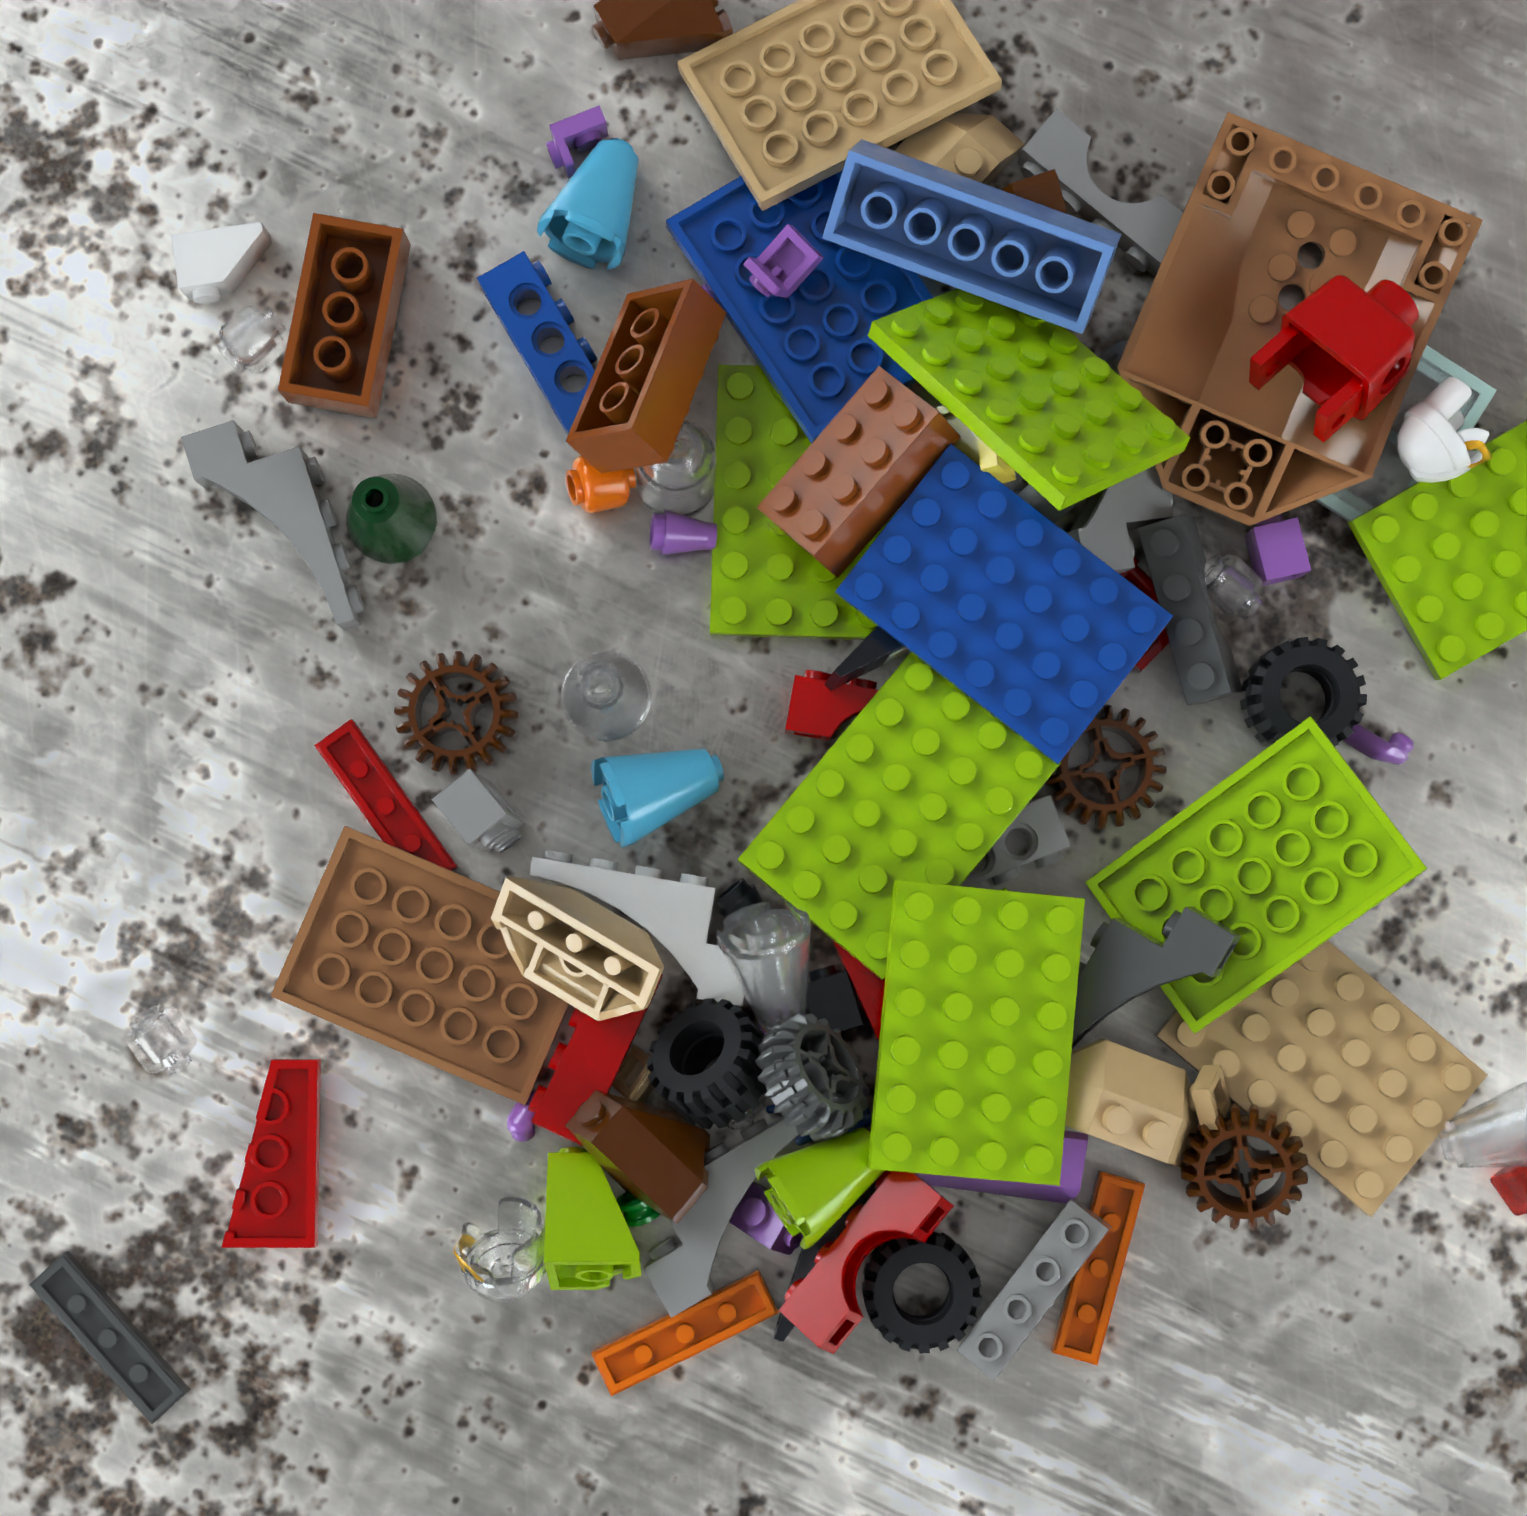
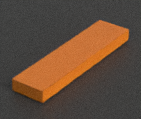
M1098 1170L1088 1208L1112 1227L1067 1286L1051 1346L1052 1353L1098 1365L1145 1188L1143 1182Z
M759 1269L714 1290L711 1295L671 1318L668 1313L592 1351L591 1355L610 1395L613 1396L778 1314L779 1311Z

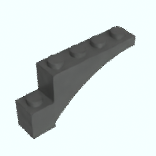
M1185 907L1182 913L1177 910L1174 911L1162 931V935L1167 937L1165 943L1158 941L1121 918H1113L1110 924L1103 922L1091 940L1090 946L1095 948L1090 959L1087 964L1079 963L1072 1050L1086 1034L1108 1015L1136 997L1164 984L1195 974L1205 973L1210 977L1219 976L1242 935L1194 907Z

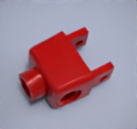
M1336 275L1282 316L1281 331L1250 358L1249 383L1260 390L1289 364L1302 377L1304 383L1302 393L1317 405H1322L1316 411L1313 435L1324 443L1352 417L1361 421L1364 420L1406 376L1409 371L1415 340V332L1411 326L1419 318L1417 306L1411 296L1393 281L1380 280L1366 292L1348 277Z

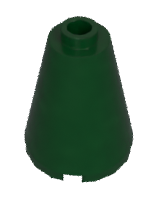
M383 474L361 481L353 492L346 512L348 534L357 549L367 557L386 564L408 562L422 554L427 548L438 523L436 507L428 491L416 480L401 474Z

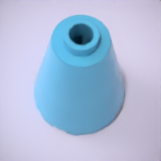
M618 138L599 141L542 214L538 222L537 233L541 237L543 232H545L550 238L548 247L564 259L594 269L596 262L608 263L606 270L614 269L621 264L625 255L639 164L638 156L629 143Z
M704 748L608 756L592 760L591 764L594 786L603 784L601 786L602 799L598 800L600 810L612 838L616 843L620 842V847L622 848L632 845L719 791V782L724 780V772L719 758L715 754L710 756Z

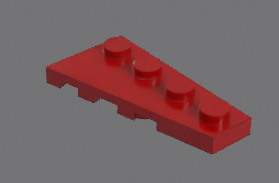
M321 1059L271 1060L256 1115L257 1121L244 1160L246 1162L239 1188L236 1190L232 1205L233 1212L228 1230L225 1231L221 1248H315L318 1246Z

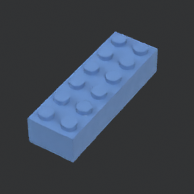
M861 139L848 152L822 238L1083 334L1091 319L1122 234Z

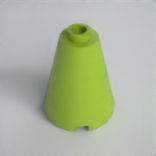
M861 1127L844 1133L837 1138L833 1137L763 1162L754 1168L758 1181L765 1176L767 1177L771 1187L765 1190L764 1194L792 1237L800 1232L804 1236L800 1243L803 1249L813 1246L885 1171L868 1168L871 1133L866 1128Z

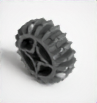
M799 1013L780 1021L763 1035L764 1040L757 1046L760 1056L755 1060L757 1066L762 1070L758 1080L765 1084L767 1092L764 1096L771 1098L775 1105L774 1113L781 1112L785 1117L787 1127L795 1125L801 1137L809 1135L814 1141L822 1138L828 1140L846 1133L849 1129L856 1126L858 1121L863 1119V1111L869 1107L865 1097L870 1093V1090L863 1082L867 1073L860 1069L858 1061L861 1057L854 1055L850 1048L851 1041L845 1042L842 1039L839 1028L831 1029L826 1018L818 1020L812 1013L805 1016Z

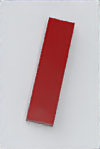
M350 719L314 745L383 842L448 870L454 871L458 868L456 862L353 719Z

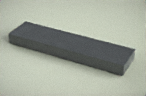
M69 1251L63 1253L29 1284L151 1424L156 1422L191 1390Z

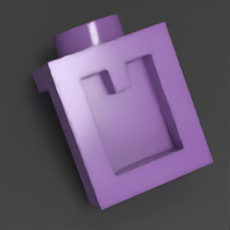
M600 105L550 124L552 141L547 142L546 147L555 169L563 166L568 179L571 178L576 169L569 151L577 149L579 152L591 150L599 141H602V138L608 136L607 123Z

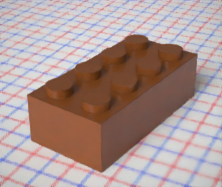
M313 213L278 386L279 393L288 403L377 419L411 247L404 229Z
M693 278L629 293L624 300L566 438V442L601 474L666 463L674 450L675 441L683 421L689 413L691 401L699 381L704 375L705 366L712 348L718 340L719 331L727 313Z
M878 366L757 508L833 575L839 578L911 495L950 443L954 445L961 436L939 411Z

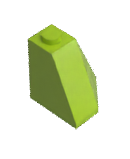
M565 1147L560 1149L559 1152H548L544 1265L551 1290H598L610 1286V1279L614 1275L623 1273L622 1278L630 1280L641 1276L642 1273L640 1252L603 1169L598 1161L586 1149L581 1147Z

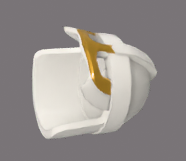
M1449 377L1444 380L1422 402L1415 404L1404 415V422L1397 436V451L1401 461L1410 470V475L1416 481L1429 483L1448 481L1492 459V455L1485 445L1489 436L1488 431L1480 428H1468L1458 431L1464 423V416L1460 409L1469 401L1472 391L1468 385L1455 377Z

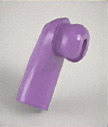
M1359 724L1352 727L1354 732L1348 739L1343 740V742L1371 759L1394 765H1400L1409 759L1407 754L1414 748L1413 741L1400 732L1393 733L1387 742Z

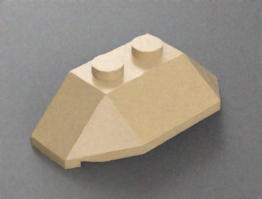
M954 113L907 137L894 151L990 185L1021 152L1025 144L993 115Z
M514 876L505 878L491 920L496 929L501 930L505 944L525 978L597 1021L648 1008L664 965L646 931L572 888Z
M1100 1039L1073 1050L1071 1053L1065 1126L1164 1163L1183 1168L1186 1164L1181 1161V1154L1186 1149L1191 1148L1186 1143V1139L1190 1133H1197L1198 1131L1197 1113L1190 1109L1188 1101L1190 1086L1186 1070L1106 1039Z

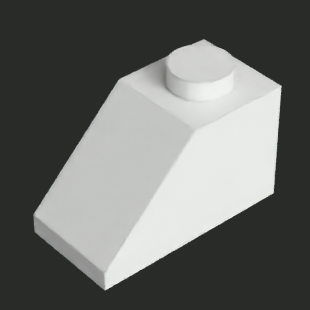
M255 222L171 235L178 288L188 300L193 299L195 303L201 304L217 302L221 299L220 295L233 294L271 245L270 234L263 223Z

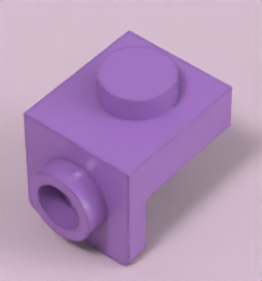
M787 224L758 258L749 257L744 262V266L752 273L749 281L763 295L770 297L773 294L774 296L788 298L824 259V256L794 226Z
M752 1182L735 1209L729 1223L770 1250L791 1255L794 1249L800 1246L804 1236L801 1232L794 1237L790 1235L766 1198L764 1191L767 1189L758 1183Z

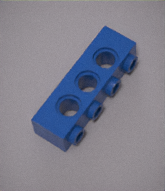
M525 251L477 277V280L488 302L568 435L595 372L591 364L597 361V357L585 337L577 340L572 333L569 325L575 321L562 298L554 302L546 289L552 282L541 262L537 260L531 263ZM534 298L541 302L539 310L532 315H523L518 312L519 304L525 299ZM556 336L564 341L562 348L556 353L547 354L540 350L541 343L548 337ZM573 374L582 375L587 379L586 385L582 390L572 393L563 389V382L567 377Z

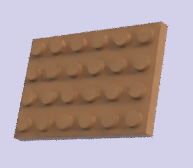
M344 826L271 993L273 998L523 1105H526L570 1005L521 974L505 944L501 930H497L491 920L500 891L348 826Z

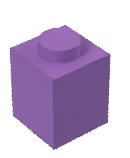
M1282 514L1256 523V527L1244 535L1257 588L1301 578L1311 571L1298 517L1283 520Z

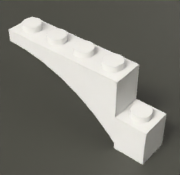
M545 850L544 859L532 857L529 875L563 883L592 894L621 910L647 929L670 951L698 988L697 999L714 998L717 1002L725 999L733 1005L743 1006L752 951L743 950L744 940L717 936L716 945L707 943L716 888L707 887L708 878L681 873L680 882L662 879L663 870L636 866L635 874L616 871L618 862L596 858L590 859L589 866L572 864V854Z

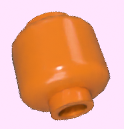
M579 456L573 461L571 470L566 471V486L574 506L580 505L585 512L596 513L626 505L629 500L630 489L636 487V476L634 468L601 474L582 456Z

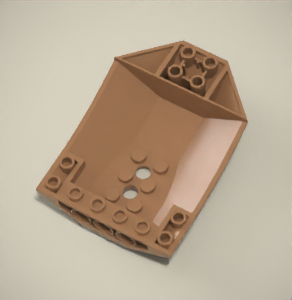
M1227 112L1117 366L1119 375L1127 383L1139 390L1143 397L1164 415L1171 418L1181 430L1191 437L1184 452L1155 465L1163 490L1247 526H1251L1373 478L1381 453L1423 351L1483 220ZM1305 243L1316 244L1322 251V261L1315 269H1307L1298 261V251ZM1336 275L1348 277L1366 292L1380 280L1393 281L1411 296L1419 313L1417 322L1411 326L1415 332V340L1409 371L1364 420L1361 421L1352 417L1323 443L1313 435L1316 411L1322 405H1317L1302 393L1304 383L1300 374L1288 364L1258 390L1249 383L1250 358L1281 331L1282 316L1288 312L1282 308L1278 298L1284 286L1290 284L1299 286L1303 290L1305 298H1307Z

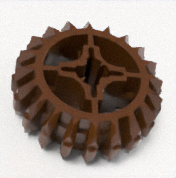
M461 651L455 652L453 665H449L448 659L443 653L437 654L436 661L439 668L435 670L427 661H422L420 668L426 675L421 680L413 673H409L406 676V679L416 686L413 692L399 689L397 693L399 697L409 701V705L394 708V713L397 716L408 717L409 721L396 726L397 732L399 734L413 733L403 743L405 749L410 751L421 745L422 747L415 758L416 761L423 764L434 755L431 769L440 772L446 760H448L449 772L452 775H459L461 761H465L467 769L477 772L478 766L475 758L479 756L486 765L491 766L494 764L493 757L487 751L493 746L498 752L504 754L508 749L502 742L498 741V738L501 734L509 738H514L516 735L514 729L504 726L505 720L514 721L519 719L518 711L505 710V705L513 704L518 700L517 695L514 692L500 693L510 684L508 677L502 676L492 681L498 670L494 663L488 664L481 672L482 657L474 654L468 666H465V656ZM465 677L478 681L484 687L477 692L472 690L465 695H455L447 687L444 680ZM433 689L438 700V710L428 720L429 724L423 727L421 721L422 706L426 696ZM446 695L453 703L460 707L464 703L467 704V708L462 714L469 731L453 719L450 724L447 723V718L452 713L449 708L450 704L445 698ZM492 699V723L482 738L476 728L475 718L477 713L485 707L484 703ZM449 731H458L467 740L470 747L461 750H447L435 746L430 740L438 734L442 736Z
M1104 705L1101 709L1100 719L1096 715L1082 733H1087L1090 741L1087 745L1089 751L1087 761L1077 767L1068 769L1070 749L1061 760L1059 767L1055 770L1056 775H1051L1044 784L1045 786H1051L1055 783L1059 784L1061 790L1053 793L1051 798L1053 803L1060 801L1064 797L1070 801L1062 810L1065 816L1071 815L1077 807L1081 809L1078 817V824L1086 825L1090 820L1091 814H1095L1097 829L1106 827L1108 815H1110L1115 827H1121L1124 825L1123 811L1132 820H1137L1141 817L1140 810L1136 805L1137 802L1147 809L1155 804L1153 799L1145 793L1146 790L1155 793L1163 790V785L1151 778L1152 775L1166 774V766L1153 765V759L1165 755L1164 748L1150 750L1148 743L1154 741L1158 734L1155 731L1149 732L1145 736L1139 733L1146 723V720L1142 717L1134 721L1131 726L1126 724L1130 716V710L1123 708L1117 715L1116 720H1114L1112 706ZM1102 730L1120 735L1129 742L1135 752L1119 753L1114 751L1110 747L1107 737L1103 738ZM1098 754L1102 755L1104 762H1125L1108 772L1111 776L1110 779H1106L1103 772L1096 773L1091 771L1083 773L1084 770L1093 767V764L1100 761L1096 757ZM1139 765L1138 780L1134 789L1124 800L1120 801L1118 790L1121 789L1119 784L1121 773L1124 769ZM1081 780L1093 782L1097 785L1100 795L1105 797L1106 804L1096 803L1087 799L1078 792L1072 782Z
M1234 1103L1231 1105V1117L1224 1118L1220 1109H1217L1218 1116L1215 1118V1124L1218 1130H1210L1205 1124L1200 1125L1198 1121L1197 1128L1202 1135L1190 1133L1186 1139V1143L1191 1148L1186 1149L1181 1154V1161L1187 1165L1180 1170L1181 1179L1190 1182L1186 1186V1194L1188 1197H1199L1196 1206L1200 1213L1213 1207L1211 1216L1212 1221L1216 1224L1227 1215L1229 1216L1230 1228H1233V1230L1238 1228L1240 1219H1247L1249 1228L1254 1231L1257 1228V1218L1263 1216L1266 1223L1272 1226L1275 1223L1274 1210L1276 1209L1281 1214L1288 1216L1291 1212V1207L1287 1199L1300 1201L1302 1191L1296 1185H1304L1308 1182L1307 1173L1301 1169L1308 1165L1307 1154L1298 1152L1303 1147L1302 1139L1300 1136L1289 1137L1292 1132V1125L1288 1121L1275 1126L1277 1115L1272 1110L1267 1112L1263 1119H1260L1258 1106L1255 1104L1250 1105L1248 1115H1241L1239 1105ZM1247 1136H1254L1268 1142L1278 1153L1271 1154L1270 1150L1253 1148L1249 1144ZM1232 1137L1233 1145L1230 1151L1226 1154L1215 1156V1161L1206 1162L1211 1151L1219 1143ZM1240 1149L1244 1151L1245 1161H1248L1251 1170L1248 1172V1184H1245L1243 1173H1240V1168L1237 1162H1240ZM1281 1172L1278 1180L1270 1189L1260 1195H1255L1258 1183L1264 1179L1273 1178L1274 1173ZM1211 1180H1217L1218 1184L1224 1183L1235 1186L1239 1190L1241 1197L1224 1193Z

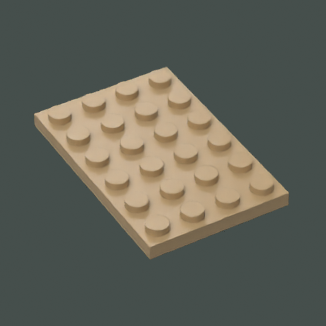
M798 0L677 61L679 73L762 211L842 171L849 150L861 139L887 148L1001 90L1002 85L1001 77L951 0Z
M1328 940L1198 1033L1194 1034L1175 1009L1154 1034L1198 1073L1203 1065H1221L1229 1099L1238 1104L1245 1113L1248 1114L1250 1105L1255 1104L1258 1106L1260 1119H1263L1265 1114L1272 1110L1277 1115L1275 1126L1288 1121L1292 1125V1132L1289 1137H1301L1303 1147L1298 1152L1307 1154L1308 1166L1370 1217L1382 1205L1488 1075Z

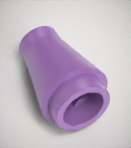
M664 510L663 514L653 513L650 526L651 550H660L661 555L697 550H712V548H715L717 540L716 523L701 521L668 510Z

